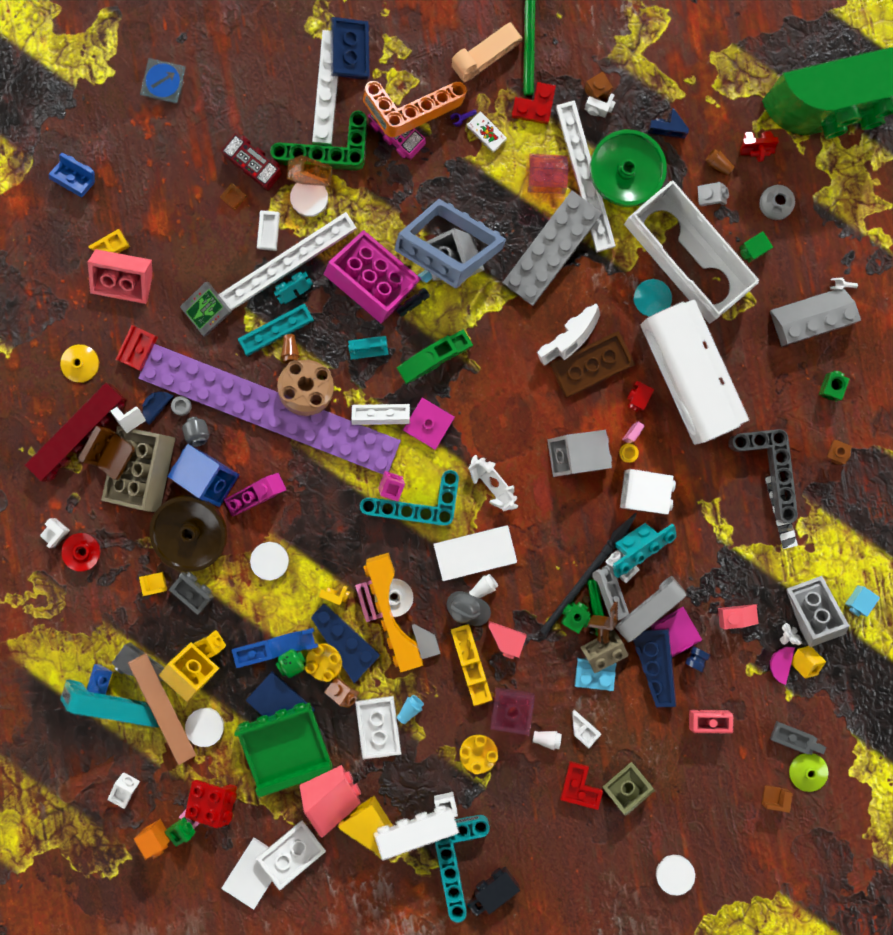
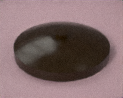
M182 495L166 501L154 513L150 523L149 534L154 551L164 563L180 571L194 572L209 567L221 556L226 546L227 528L223 516L213 504L196 496Z

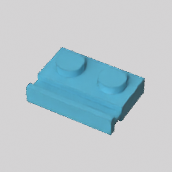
M577 658L575 687L614 691L617 663L594 673L587 659Z

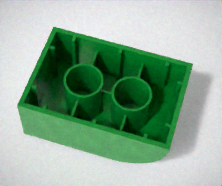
M893 47L785 72L763 98V105L768 115L777 125L799 135H812L823 132L825 139H832L848 132L847 126L860 123L862 130L879 127L885 123L884 117L893 114Z

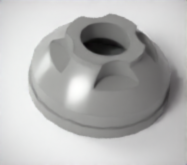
M773 185L762 193L759 202L760 209L766 217L772 220L784 219L793 211L795 197L786 186ZM776 195H783L785 197L783 205L775 202Z

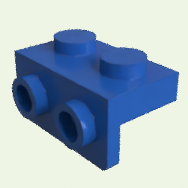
M61 153L59 155L60 162L48 174L49 179L76 195L83 197L95 183V173L89 166L81 164L72 156Z
M94 664L87 686L88 692L106 695L112 671L100 664Z

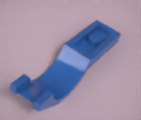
M314 629L296 631L232 649L236 668L274 659L290 649L301 651L317 648L318 644L315 643L312 634Z

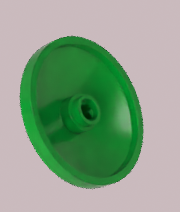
M619 130L607 135L597 145L590 160V176L595 189L610 203L623 207L639 206L648 201L661 189L667 172L666 159L661 147L653 138L637 130Z

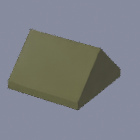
M632 762L603 786L604 790L625 816L655 791Z

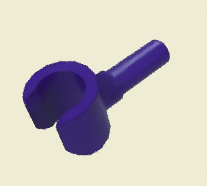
M472 110L462 115L453 113L450 118L452 120L458 117L459 121L455 122L454 126L459 127L463 120L477 114V112Z

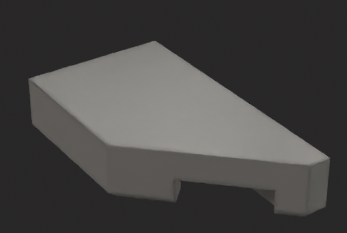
M412 624L421 658L425 659L440 654L435 634L416 624Z

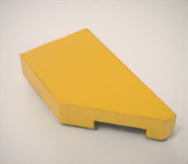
M118 229L88 247L93 251L97 249L120 253L130 246L121 230Z

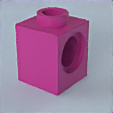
M385 471L378 487L380 496L399 501L405 486L403 476Z

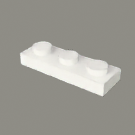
M410 404L352 405V425L410 424Z

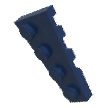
M323 603L311 616L326 642L339 652L343 668L352 682L355 683L381 654L326 603Z
M669 628L644 630L633 640L656 707H676Z

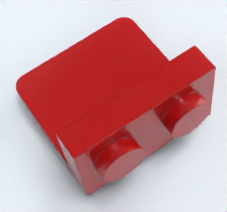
M200 780L192 781L185 817L217 829L229 825L233 817V804L237 798V786L230 784L219 787Z

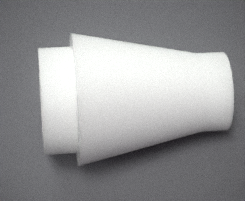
M490 574L484 575L474 588L469 591V594L481 598L496 591L495 588L498 587V584Z
M535 731L533 743L552 750L560 749L562 734L557 733V731Z

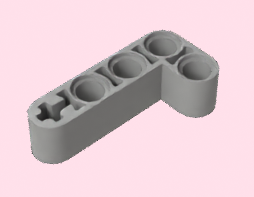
M670 576L662 582L658 591L622 619L615 628L627 642L632 641L686 596L685 590L673 576Z

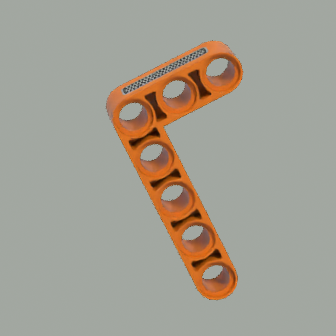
M370 81L365 86L363 102L387 136L394 138L460 107L465 98L467 88L461 82H454L397 109L383 87L376 81Z

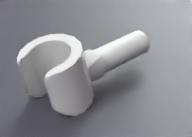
M843 278L831 279L836 283L834 287H830L832 290L843 289L844 287H858L857 283L845 282Z

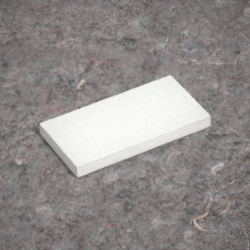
M508 525L434 543L443 581L517 563Z

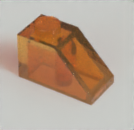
M301 155L288 160L287 179L304 185L330 186L333 167Z

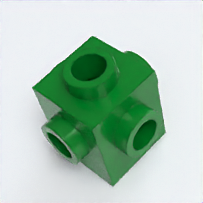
M574 602L571 605L567 604L562 612L564 617L561 623L579 634L583 627L586 628L588 626V622L591 619L589 617L591 614L587 611L589 607L581 602H578V604Z

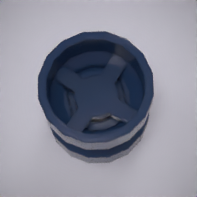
M693 646L691 649L692 655L687 658L685 664L703 672L705 668L704 663L709 660L711 655Z

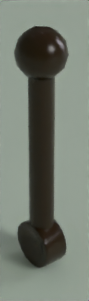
M585 595L582 600L589 607L587 611L591 614L589 606L590 597ZM590 627V635L596 634L594 627Z

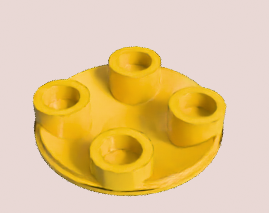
M318 644L317 648L310 649L306 655L305 670L317 680L330 682L339 675L342 669V658L339 652L329 644Z
M478 734L468 737L462 743L459 757L466 770L474 774H482L494 767L498 759V751L495 743L489 737Z

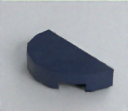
M161 391L149 395L142 405V412L146 423L150 425L175 396Z

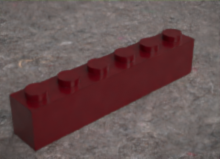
M105 383L25 466L40 481H52L58 475L57 471L61 467H66L71 462L70 458L75 453L78 454L84 449V444L89 440L95 427L106 426L112 420L111 416L113 414L111 410L118 407L121 411L125 407L124 403L127 399L111 384Z

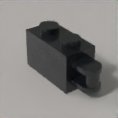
M506 866L502 869H496L491 874L492 877L486 881L482 880L476 885L475 897L467 903V906L475 916H478L485 910L488 914H491L520 891L518 882ZM480 902L482 905L478 907L476 903Z

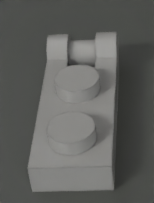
M606 565L602 567V570L594 571L593 578L598 582L609 616L614 602H618V621L626 617L629 612L613 568Z

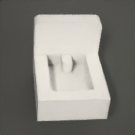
M614 94L610 95L607 103L589 96L584 110H587L590 115H599L605 118L607 112L611 113L615 102L612 101Z

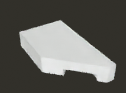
M573 710L574 736L587 748H590L601 736V733L576 710Z

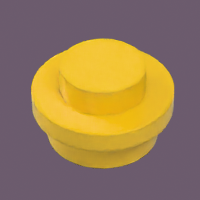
M625 444L619 450V456L624 462L631 463L638 458V449L633 444Z

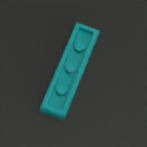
M304 303L238 338V341L246 356H249L283 338L284 335L291 334L308 325L314 319Z

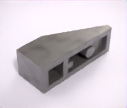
M129 642L124 645L112 661V664L119 673L134 676L128 662L145 653ZM148 656L159 680L164 681L159 677L164 667Z

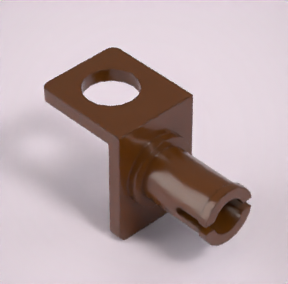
M614 602L612 605L610 617L592 615L588 622V627L598 628L597 641L599 643H602V639L603 644L610 642L609 630H613L618 622V602Z

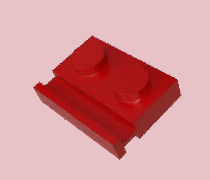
M131 325L115 360L142 371L158 337Z

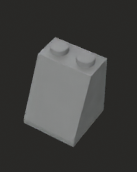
M455 228L426 241L459 263H466L479 253L473 236ZM483 265L470 276L484 271ZM431 273L432 279L434 281L441 280L440 278L436 277Z
M606 430L547 439L553 477L612 468V457L609 452V438Z

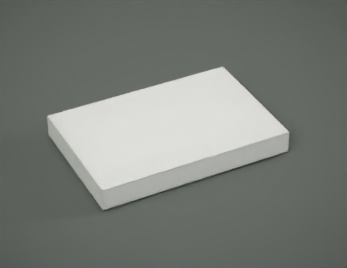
M394 696L356 701L363 760L401 755Z
M301 820L260 854L256 861L277 888L281 890L324 854L326 850L303 820Z
M256 838L252 839L221 888L252 909H255L272 882L256 861V858L269 847Z

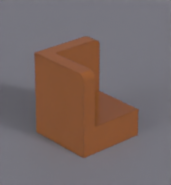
M765 785L762 805L766 809L790 813L793 793L786 788Z

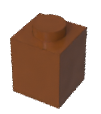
M603 71L586 81L584 87L588 96L600 101L610 96L613 89Z

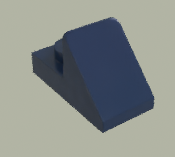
M672 108L668 122L664 119L651 120L648 126V133L685 139L689 133V128L675 109Z

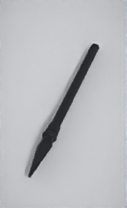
M634 513L612 533L610 540L607 541L601 553L540 629L544 635L550 631L560 618L567 604L570 605L592 577L593 572L614 551L613 549H616V542L626 536L637 513Z

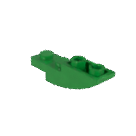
M463 329L426 347L399 365L397 370L405 384H408L435 370L440 364L473 347V344Z

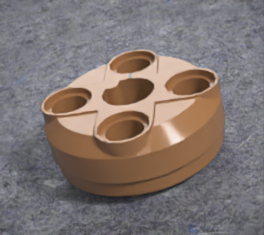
M312 360L291 361L279 376L277 385L278 395L282 404L292 413L301 416L315 415L324 410L332 399L334 383L331 372L327 367ZM298 370L300 373L292 374L291 371ZM319 376H325L326 379H325V380H319L317 377H319ZM291 394L294 398L286 399L285 396ZM314 400H318L321 403L319 405H314L311 402Z

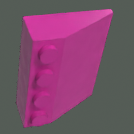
M364 230L328 262L323 274L381 324L421 280L419 276Z

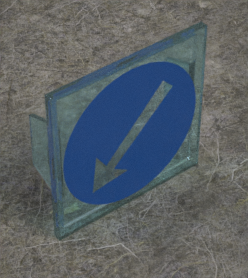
M149 58L140 95L177 103L183 86L186 66Z

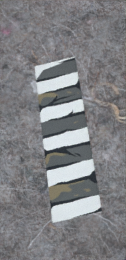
M767 476L765 480L774 511L771 477ZM783 490L780 496L781 499L785 501L786 497ZM785 510L783 518L787 520L790 517V513L788 510ZM776 519L783 549L798 546L792 523H780Z

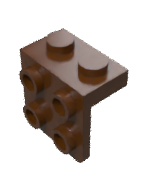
M96 426L78 459L82 463L98 466L112 479L118 480L133 455L135 448L114 430Z

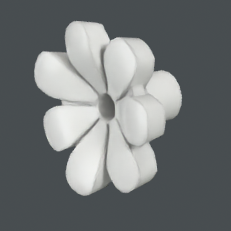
M788 623L782 626L784 633L780 638L781 643L785 645L790 641L792 644H802L801 637L796 634L798 630L795 627L791 628Z

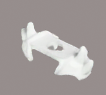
M474 455L468 469L470 470L473 483L476 484L478 478H480L496 497V499L490 500L489 503L502 509L503 512L518 508V505L514 504L517 500V496L513 495L515 492L514 486L509 487L495 471V463L485 462V458L478 460L477 455ZM489 477L497 479L499 486L494 487Z

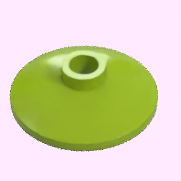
M809 753L800 754L790 765V779L802 791H816L823 787L827 781V764L820 756L814 753L812 755ZM809 771L814 772L812 777L808 776Z

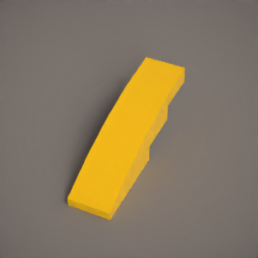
M467 624L451 629L474 707L493 701L470 625Z

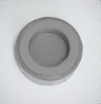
M183 396L174 398L171 403L172 411L180 416L187 415L192 407L190 400Z

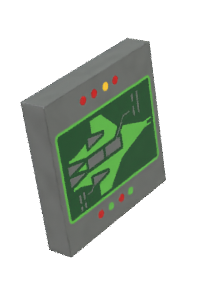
M205 282L180 306L203 336H207L232 312L209 282Z

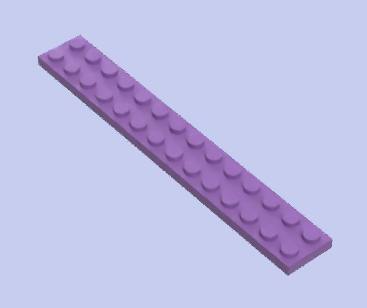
M156 344L153 345L138 378L380 474H384L385 471L389 472L401 442L399 439L363 425H352V421L325 410L311 416L294 414L282 404L278 392Z

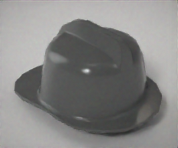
M456 591L447 599V610L456 622L480 626L490 619V607L480 598L463 591Z

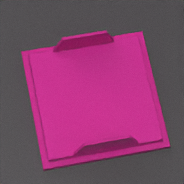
M684 607L679 608L650 626L652 629L669 628L672 657L702 641Z

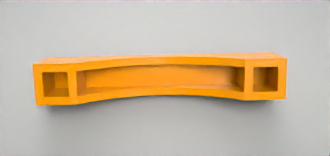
M389 553L366 559L364 571L366 576H370L372 584H369L371 593L376 595L378 602H375L378 613H382L384 619L381 620L383 630L388 631L389 634L387 643L389 649L394 650L395 656L392 657L395 667H399L400 672L423 666L417 642L401 630L391 612L389 590L394 577V568Z

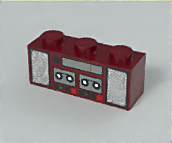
M235 133L221 150L222 154L264 189L269 191L282 175L281 166L273 159L268 160L265 157L266 154L260 148L256 147L254 149L250 145L251 142L245 136L239 137Z

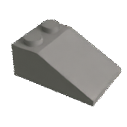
M822 576L786 589L800 630L809 647L846 634L849 624Z

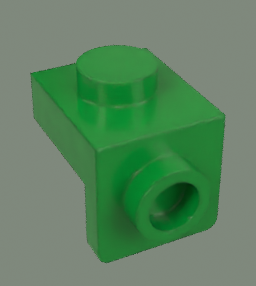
M185 817L165 830V834L176 847L184 841L188 842L196 832L192 824Z

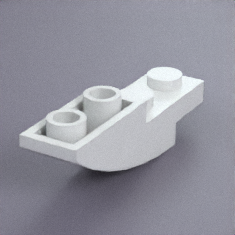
M597 304L587 307L580 315L568 320L565 324L566 332L558 335L554 341L540 348L537 354L544 366L559 355L563 360L567 359L587 340L600 317Z

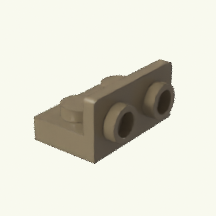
M615 630L609 632L610 642L607 644H603V639L602 643H599L596 638L581 646V650L594 673L628 657L626 648Z

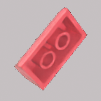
M95 249L88 260L90 293L146 304L152 281V260Z

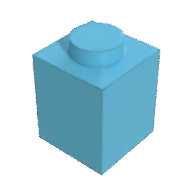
M857 585L845 605L850 607L849 611L858 617L860 615L867 617L880 597L866 587Z

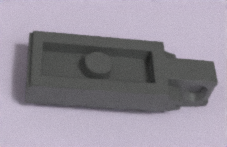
M776 721L770 740L805 754L809 753L812 755L813 750L824 754L826 750L824 745L817 743L818 738Z

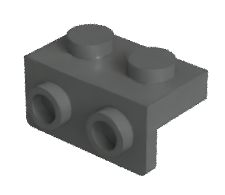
M182 572L169 591L199 615L214 596L211 594V589L204 584L201 586L192 573Z

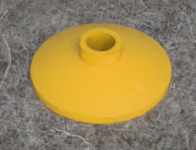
M86 345L69 347L61 358L63 374L74 382L82 383L89 381L96 375L99 368V359L96 352ZM77 359L80 360L79 366L75 365V361Z

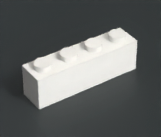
M445 805L439 806L434 809L435 812L429 814L427 812L415 815V819L409 821L408 819H402L397 821L395 826L389 827V825L378 828V832H375L374 836L382 860L459 833L452 809L445 807Z

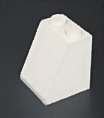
M633 469L625 470L620 508L669 514L673 507L671 492H674L676 484L673 476Z

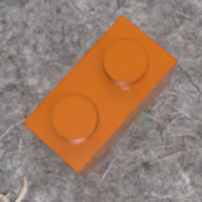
M161 819L143 828L134 838L145 860L151 856L154 859L161 855L170 842V839L165 834L166 828Z

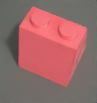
M342 765L299 785L304 813L320 837H324L361 804L359 799L361 791L357 784H353L350 772H346Z

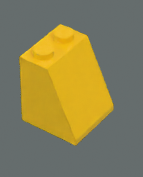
M373 796L349 813L339 823L338 827L344 833L380 856L374 833L378 832L377 829L382 826L389 825V827H392L393 825L375 796Z

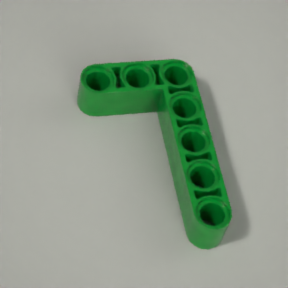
M359 110L354 111L350 115L347 148L279 142L272 145L270 153L279 165L360 170L365 165L368 131L367 117L365 113ZM357 119L364 121L361 125L354 124ZM355 138L362 139L359 144H354L353 140ZM282 150L285 152L282 157H276L278 151ZM303 152L304 155L301 158L297 159L294 157L296 153ZM317 153L323 155L322 158L319 160L313 159L314 155ZM335 155L342 156L339 161L332 160ZM354 156L361 158L357 163H353L351 159Z

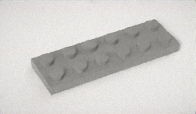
M571 190L502 283L533 306L603 212Z

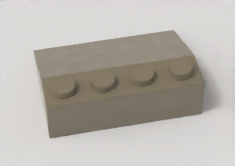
M117 426L116 433L135 448V451L118 480H114L108 475L106 476L101 501L143 511L156 512L162 503L175 438L136 429L126 433L122 427Z

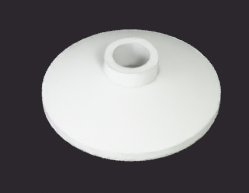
M392 579L389 590V604L393 617L405 614L411 608L413 592L410 586L403 580ZM392 593H396L398 597L396 599H392L390 595Z

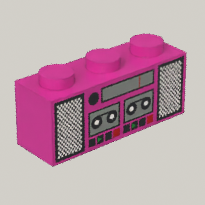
M371 113L368 115L369 126L375 132L379 131L383 134V139L389 145L393 144L397 148L398 154L403 158L407 157L411 160L426 144L425 138L415 128L397 137H389L383 132Z

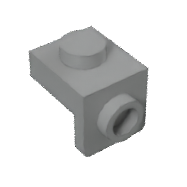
M721 182L698 186L700 206L717 203L727 204L729 191Z

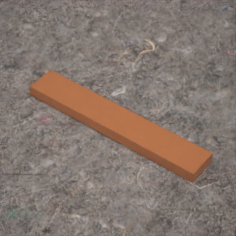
M145 653L128 662L177 764L180 765L196 756L147 654Z

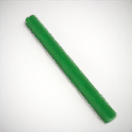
M525 0L523 94L525 96H532L534 93L535 0Z

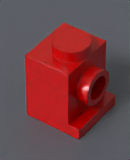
M636 381L633 384V387L636 389H631L627 397L629 400L627 408L634 412L645 409L654 391L653 388Z

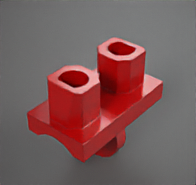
M772 131L763 132L760 138H755L752 132L744 133L740 155L757 157L758 162H763L764 156L775 154L779 139L773 136Z

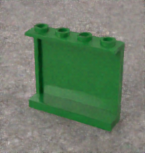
M299 703L292 709L278 710L275 712V715L269 717L263 715L251 723L249 721L243 722L235 730L234 735L239 737L257 786L255 791L258 798L309 781L333 768L310 703Z

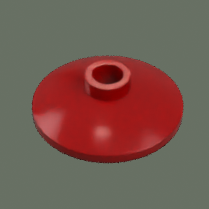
M76 533L68 537L61 551L64 563L74 571H87L93 568L99 561L101 553L97 540L86 533ZM82 548L86 550V554L84 556L80 553Z

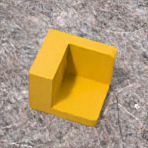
M164 572L139 577L143 596L167 591Z
M807 646L797 649L792 658L791 665L806 679L817 676L826 661L812 647Z

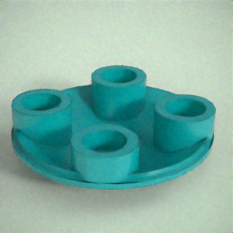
M649 279L642 282L636 288L633 302L639 312L650 317L670 307L672 294L664 282L657 279Z

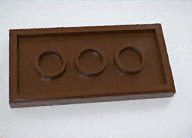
M619 331L575 351L565 360L561 358L550 363L566 398L635 365Z

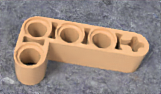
M508 23L470 51L462 49L457 52L452 58V68L463 82H467L515 48L523 38L512 23Z

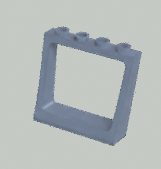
M438 199L398 234L394 250L452 287L458 288L470 275L503 249L506 238L502 237L498 231H492L487 228L483 222H477L472 219L468 213H462L455 209L451 203H445ZM438 215L489 246L466 263H459L415 235Z

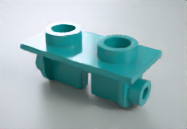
M298 272L291 277L292 280L290 282H282L275 287L276 290L273 292L275 296L280 295L277 298L280 304H286L296 298L293 292L295 289L300 295L311 289L310 286L313 283L310 278L305 279L308 277L306 272Z
M386 336L348 341L351 360L389 355Z

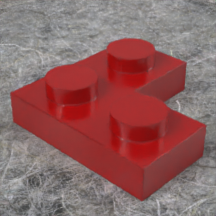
M537 82L534 100L515 97L511 118L548 125L556 85Z
M569 761L560 800L598 810L603 790L585 785L589 766Z

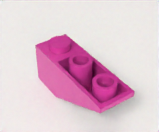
M279 473L255 482L224 499L233 517L286 491V488Z

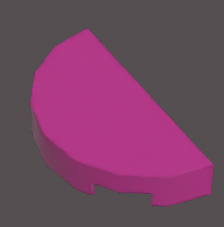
M794 647L779 649L772 655L770 660L772 675L778 682L784 685L787 683L795 650Z

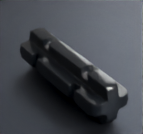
M423 288L419 291V294L413 295L403 305H399L396 308L398 315L403 317L407 314L408 310H413L422 303V300L428 299L430 297L429 292Z

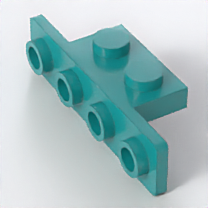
M644 523L616 542V548L625 556L613 564L614 575L619 578L623 574L628 573L630 569L641 564L646 558L657 553L668 543L673 542L677 537L675 525L671 524L657 533L648 524Z

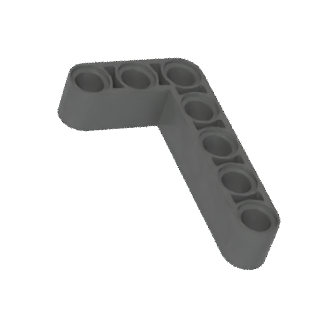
M777 429L740 433L732 436L728 441V445L734 452L767 449L775 517L780 523H793L796 521L798 512L788 434L784 430ZM775 434H778L781 438L779 444L773 439ZM756 436H759L762 440L760 446L755 444L754 438ZM736 438L742 440L743 445L741 448L736 446ZM777 453H781L783 456L781 463L776 460ZM780 472H783L785 474V480L783 482H781L778 478V474ZM783 490L788 495L785 501L780 496ZM785 510H788L790 513V517L787 520L783 518Z

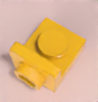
M344 585L340 595L337 594V590L330 587L321 589L318 597L341 605L342 602L346 603L350 592L347 591L349 586Z
M217 630L194 643L208 658L217 655L226 647Z

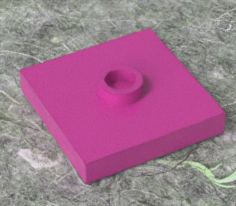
M421 398L410 417V424H406L403 431L436 450L455 417L426 399Z

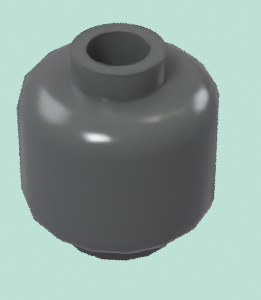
M198 417L188 418L187 422L182 426L186 443L191 444L193 447L204 445L210 437L206 421L198 419Z

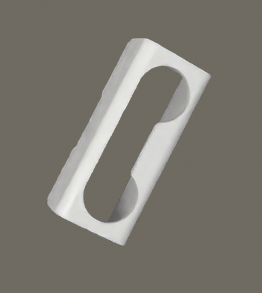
M674 181L668 183L628 217L624 224L688 300L695 299L702 316L709 324L759 283L758 278ZM667 211L673 214L680 224L678 240L703 269L715 268L727 276L730 289L724 301L713 305L665 252L663 246L644 225L645 219L651 213Z
M695 299L687 303H679L654 314L640 324L694 445L711 440L749 421ZM706 341L708 349H705L702 342ZM722 377L725 384L721 385L718 378Z

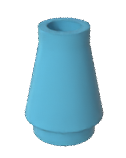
M415 695L407 697L397 719L401 723L406 724L411 718L422 711L424 703Z

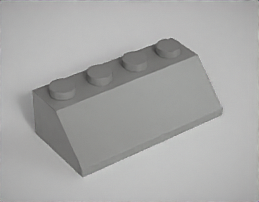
M844 288L770 310L781 347L861 321L855 301Z

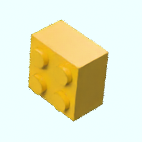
M190 643L166 665L159 674V677L188 702L213 677L219 668L193 643Z

